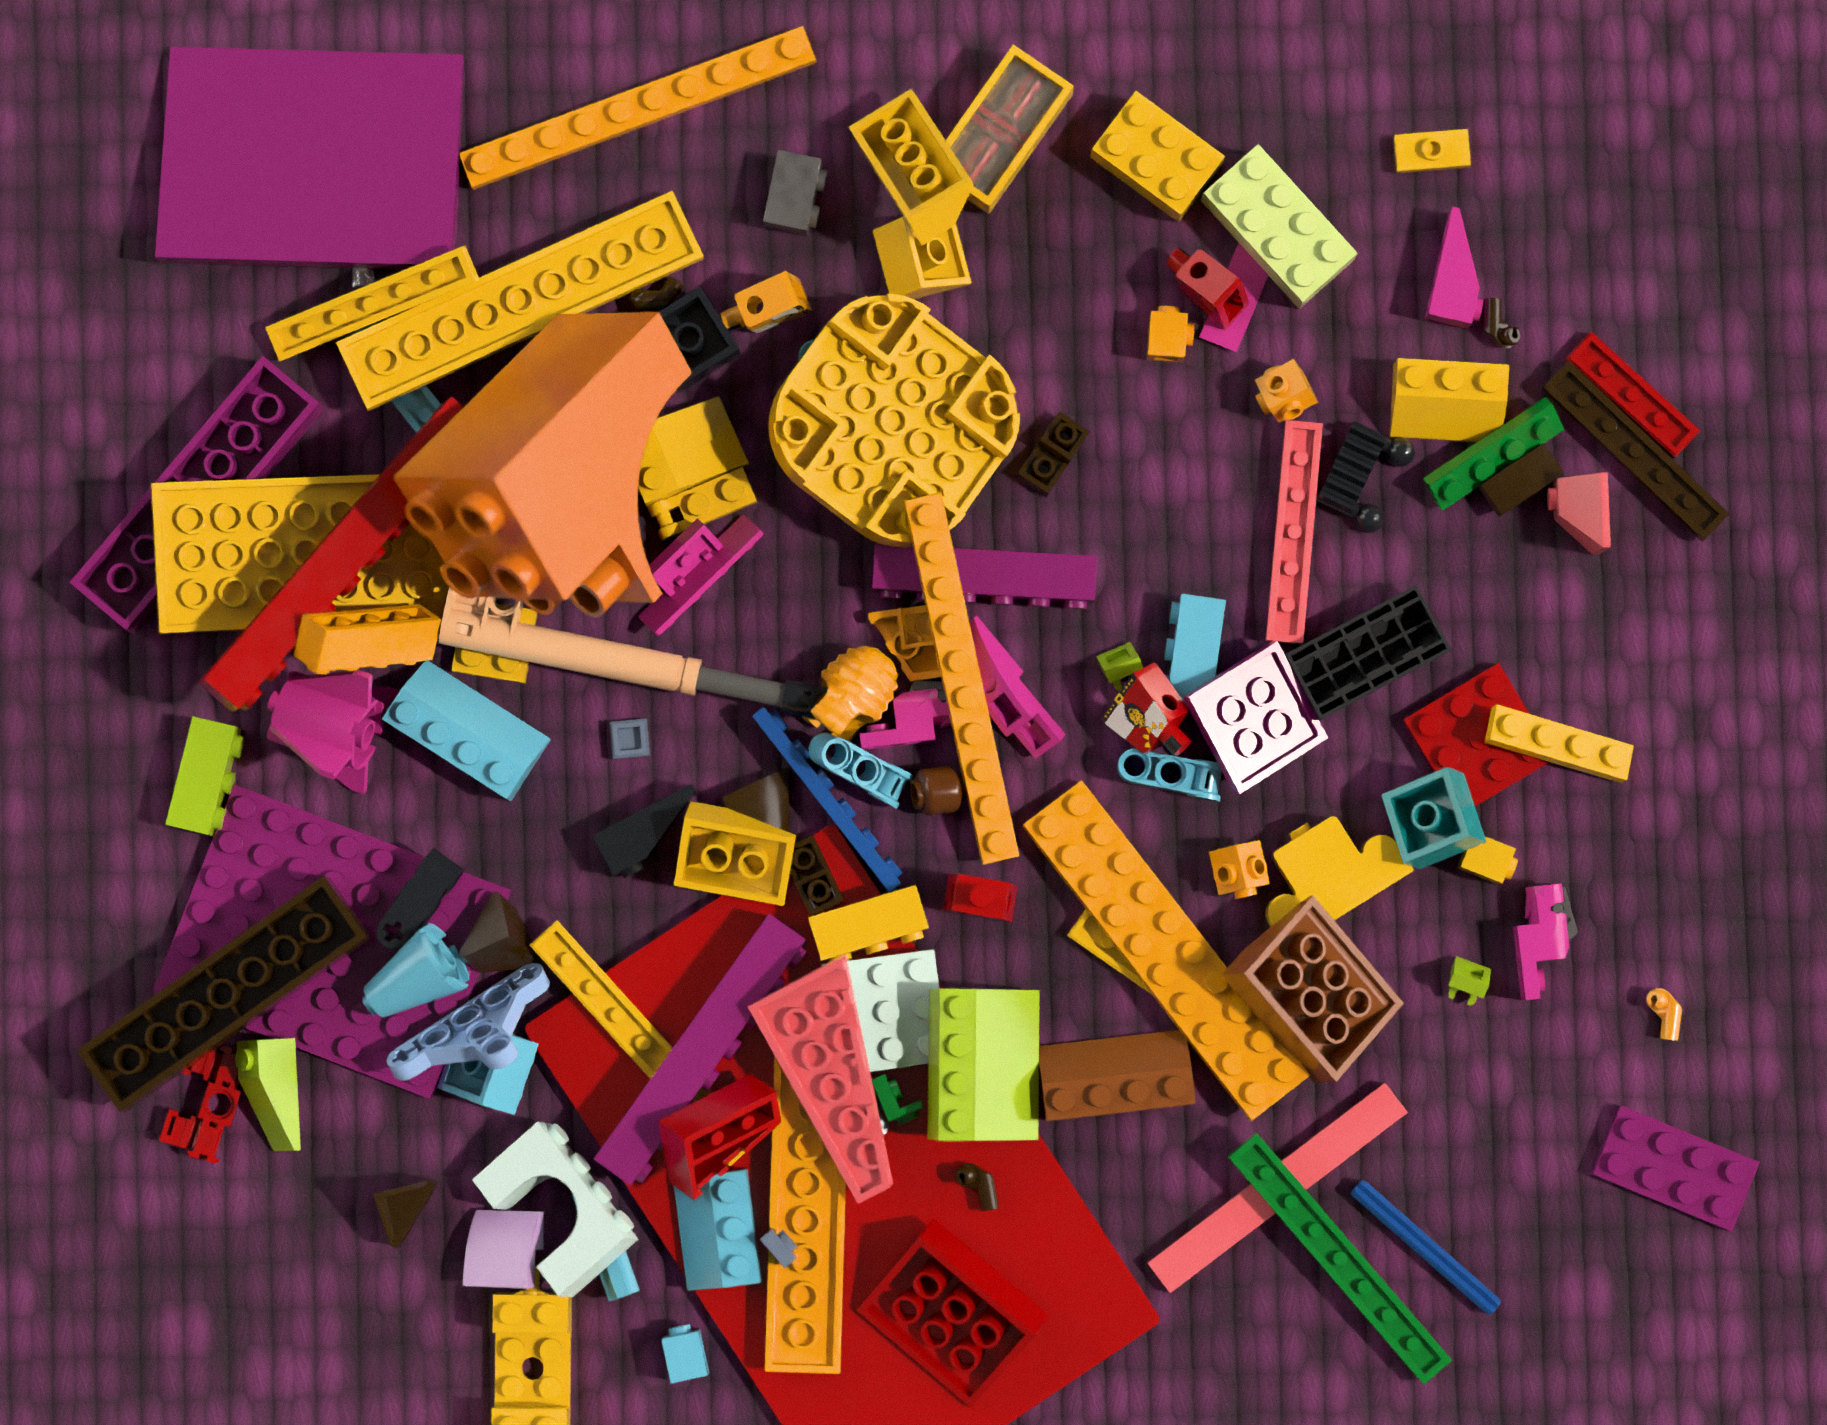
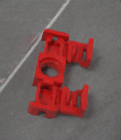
M222 1045L219 1049L224 1051V1054L218 1053V1048H216L193 1064L191 1070L189 1067V1069L182 1072L189 1076L191 1072H196L204 1075L203 1080L208 1081V1078L215 1080V1082L209 1081L198 1118L203 1119V1121L197 1120L196 1116L193 1115L191 1119L178 1116L179 1111L169 1108L159 1139L161 1142L185 1149L187 1145L192 1146L194 1150H187L190 1157L200 1158L210 1163H218L220 1158L215 1157L224 1127L231 1126L242 1090L236 1089L239 1082L238 1068L235 1062L237 1048L228 1045ZM222 1093L228 1096L231 1107L227 1113L217 1115L210 1110L209 1100L214 1094ZM175 1116H176V1120H175V1123H174V1126H173L171 1135H169V1134H170V1131H171V1127H172L173 1121H174V1118H175Z

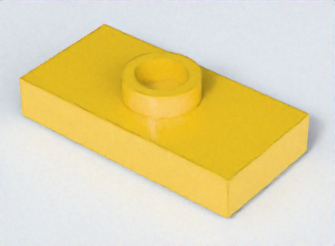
M1468 129L1398 134L1393 137L1396 173L1469 168L1471 166Z

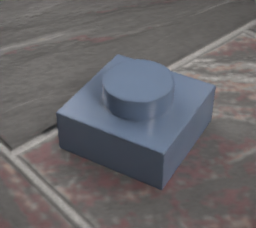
M772 1228L760 1239L784 1268L797 1258L793 1252L797 1245L784 1230L777 1233Z

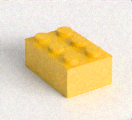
M1137 91L1134 92L1094 145L1090 158L1178 223L1221 167L1225 157Z

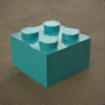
M1446 767L1381 794L1403 864L1422 869L1486 843L1465 775L1462 772Z

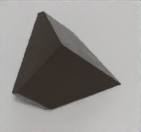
M493 891L458 956L480 973L516 970L531 963H538L544 967L538 954L530 946L532 943L531 938L517 909L500 893Z
M430 1179L373 1194L391 1246L396 1249L402 1246L437 1188L438 1181Z

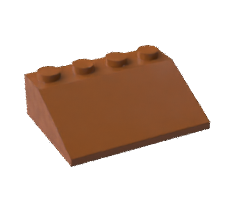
M1313 895L1304 899L1248 945L1222 973L1225 980L1277 1041L1302 1063L1313 1082H1337L1404 1004Z

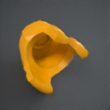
M859 646L857 648H848L846 654L838 655L836 661L829 663L828 668L821 672V684L824 687H828L826 694H822L816 699L815 707L810 711L816 719L804 716L802 718L816 729L822 724L833 732L832 735L850 742L863 725L879 721L882 713L888 709V703L894 699L893 691L898 688L896 682L898 674L893 661L874 647Z

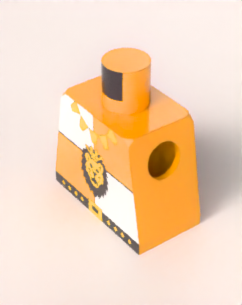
M784 271L736 293L734 297L737 306L721 312V318L729 333L744 326L748 330L759 333L811 313L812 309L800 279ZM763 302V309L757 314V307Z

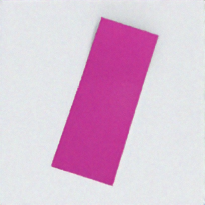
M1239 242L1228 270L1242 280L1250 304L1226 330L1208 316L1199 336L1202 339L1237 352L1269 276Z

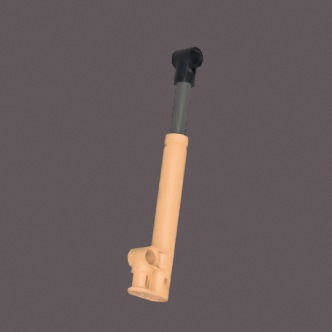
M450 587L448 589L439 634V644L672 692L677 690L681 691L682 694L695 696L696 690L778 706L781 707L780 712L813 719L816 718L810 711L815 707L816 699L820 695L826 694L828 687L787 679L786 683L703 667L701 666L702 659L683 658L682 655L521 623L523 601L515 600L514 605L510 609L500 610L496 605V598L475 597L469 599L458 595Z

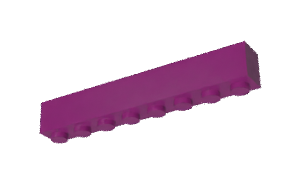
M768 914L594 1158L595 1161L630 1186L635 1180L642 1184L655 1166L649 1162L657 1149L664 1153L658 1121L694 1103L693 1098L701 1087L706 1091L709 1090L720 1074L715 1070L723 1057L730 1060L742 1043L737 1039L740 1032L745 1026L751 1030L756 1024L748 1006L777 991L784 985L786 981L780 978L788 965L795 969L804 957L807 950L802 945L806 939L771 914Z

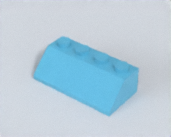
M425 661L406 682L382 718L385 722L509 801H512L551 740L430 661Z

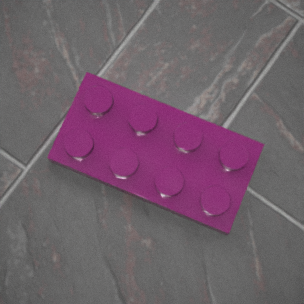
M1618 1105L1591 1174L1732 1232L1760 1162Z

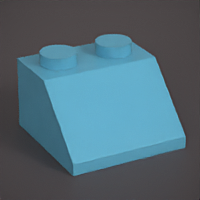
M512 1034L511 1039L518 1051V1055L510 1065L501 1069H490L481 1060L445 1064L437 1088L479 1105L515 1115L539 1044Z

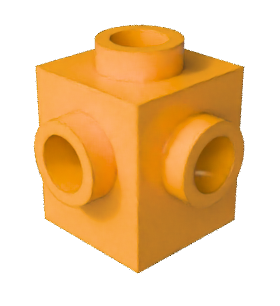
M1294 359L1281 366L1269 368L1263 376L1255 379L1261 392L1255 395L1262 411L1265 415L1271 412L1279 423L1297 418L1303 413V410L1318 403L1304 372Z
M1260 840L1209 851L1218 895L1234 892L1235 899L1257 895L1255 887L1270 884Z

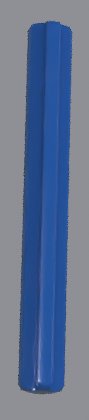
M1361 1180L1351 1191L1352 1197L1484 1313L1491 1315L1499 1307L1501 1300L1369 1183Z

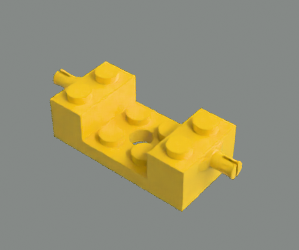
M535 1268V1288H524L520 1292H497L493 1294L495 1406L492 1408L491 1425H570L572 1297L558 1296L555 1292L539 1290L538 1268ZM535 1357L542 1362L544 1370L539 1378L531 1379L524 1374L523 1363L527 1358Z

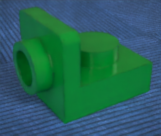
M884 1074L872 1079V1084L888 1122L896 1119L897 1124L901 1125L919 1117L916 1110L923 1107L921 1100L899 1108L897 1101L902 1100L903 1097L895 1078L888 1081Z

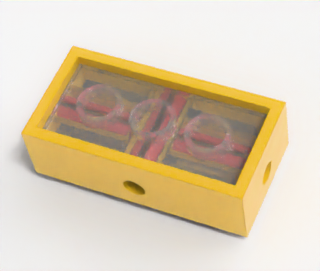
M1014 44L946 139V142L974 184L967 199L988 214H990L1068 103L1074 90L1072 84Z

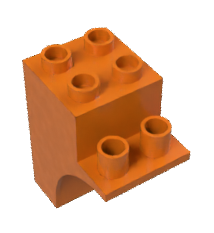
M659 312L558 314L394 476L409 502L405 506V514L409 522L418 532L431 539L445 562L441 566L442 577L447 585L458 595L469 599L475 597L512 598L517 601H524L528 607L542 615L551 614L562 601L570 599L580 611L591 617H600L615 601L654 603L661 596L662 592L651 573L640 536L637 506L638 480L645 445L651 429L667 400L692 372Z

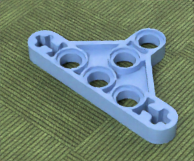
M531 963L519 968L393 1050L387 1057V1064L395 1079L408 1080L431 1066L481 1060L490 1069H501L510 1065L518 1055L511 1036L527 1003L543 994L550 985L542 965Z

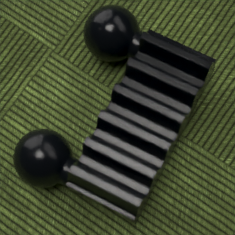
M1354 421L1316 499V503L1324 504L1343 513V516L1354 519L1355 525L1360 531L1373 533L1379 530L1383 524V512L1374 504L1359 506L1356 502L1361 495L1380 452L1386 453V458L1392 465L1396 467L1407 466L1414 459L1415 448L1406 438L1391 440L1387 438L1388 436Z

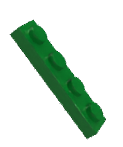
M1544 397L1424 477L1423 480L1435 504L1443 511L1529 452L1562 432L1564 427L1553 404Z

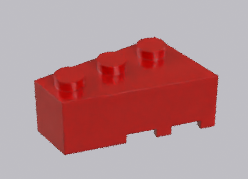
M749 1074L659 1120L669 1182L695 1201L703 1194L700 1188L716 1174L720 1177L729 1170L727 1164L741 1151L748 1153L781 1123L777 1092L754 1075Z

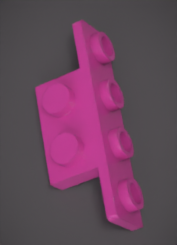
M742 515L717 539L697 518L649 565L656 583L663 589V592L654 603H651L639 615V619L656 636H660L718 578L723 576L746 551L753 547L763 536V532L745 515Z

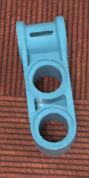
M820 733L815 736L808 748L809 756L815 764L867 791V794L895 809L899 806L897 800L907 781H911L914 778L907 771L877 758L845 739L829 733ZM834 743L836 748L835 754L831 759L827 760L826 750ZM864 760L866 764L865 771L857 777V765Z
M1138 749L1125 751L1118 760L1117 772L1125 782L1186 794L1197 799L1220 802L1221 796L1218 795L1222 770L1217 762L1200 759L1192 760L1152 751L1145 754ZM1136 756L1143 761L1144 771L1141 775L1131 776L1126 773L1124 762L1128 757ZM1172 763L1180 769L1181 777L1178 782L1169 784L1162 779L1160 770L1163 765ZM1207 772H1208L1210 775H1209V780H1208L1207 789H1205V782H1206V777H1207Z

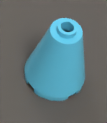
M430 923L421 927L364 986L365 995L362 996V1000L371 1014H378L385 1018L460 992L468 987V984L465 982L470 980L466 964L458 956L459 951L455 945L448 948L441 940L447 935L440 928Z

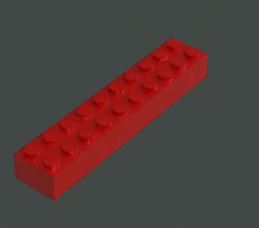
M451 396L438 407L198 681V684L231 712L239 708L243 710L249 709L263 693L258 688L264 680L268 682L273 681L288 663L283 658L289 651L294 654L303 615L334 612L337 608L332 603L338 595L342 598L348 595L362 579L357 575L362 567L368 570L386 552L382 544L387 539L391 542L397 539L409 526L410 522L405 514V506L409 502L394 476L464 408L457 400Z

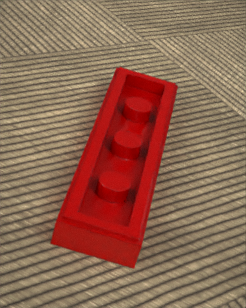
M1590 332L1565 359L1566 362L1570 361L1673 459L1700 432L1694 424L1593 332Z

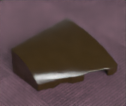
M787 767L722 797L727 808L789 832L790 773Z

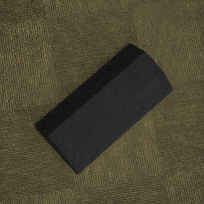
M1415 585L1286 653L1285 656L1320 721L1452 650L1418 586Z

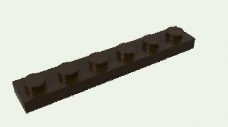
M1570 361L1544 385L1542 390L1700 541L1703 542L1730 514Z

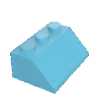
M748 1169L727 1171L721 1177L716 1174L700 1188L703 1194L695 1201L674 1186L687 1291L760 1283L762 1277Z

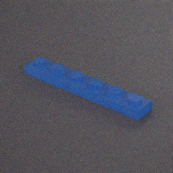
M763 707L752 716L888 892L891 893L899 887L901 882L897 877L902 874L901 870L890 856L884 860L874 849L880 843L867 827L861 831L852 821V818L857 814L844 797L837 801L831 794L829 789L834 784L821 768L816 772L813 771L806 762L810 758L809 752L799 739L792 743L783 731L788 728V725L778 712L774 710L769 714Z

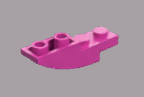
M976 615L969 620L989 715L1006 737L1014 733L1036 759L1059 743L1066 734L1019 679L1024 671Z

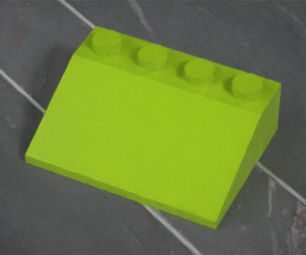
M929 989L928 1139L938 1141L1038 1140L1040 990Z

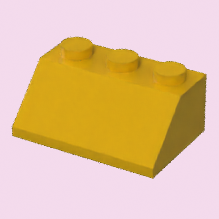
M1398 358L1393 364L1390 438L1477 443L1504 425L1508 398L1509 365Z

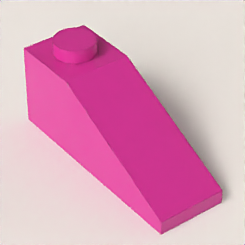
M1452 207L1447 216L1424 320L1468 329L1473 320L1479 321L1484 300L1478 298L1480 287L1460 208Z

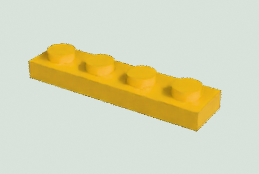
M1495 705L1491 708L1485 743L1619 783L1627 781L1634 747L1631 744L1501 705Z

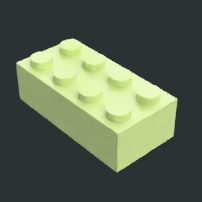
M1259 144L1203 193L1201 202L1299 309L1352 263L1358 254Z

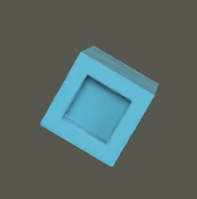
M690 1324L669 1328V1336H664L661 1340L670 1383L708 1376L709 1369L700 1329L691 1330Z

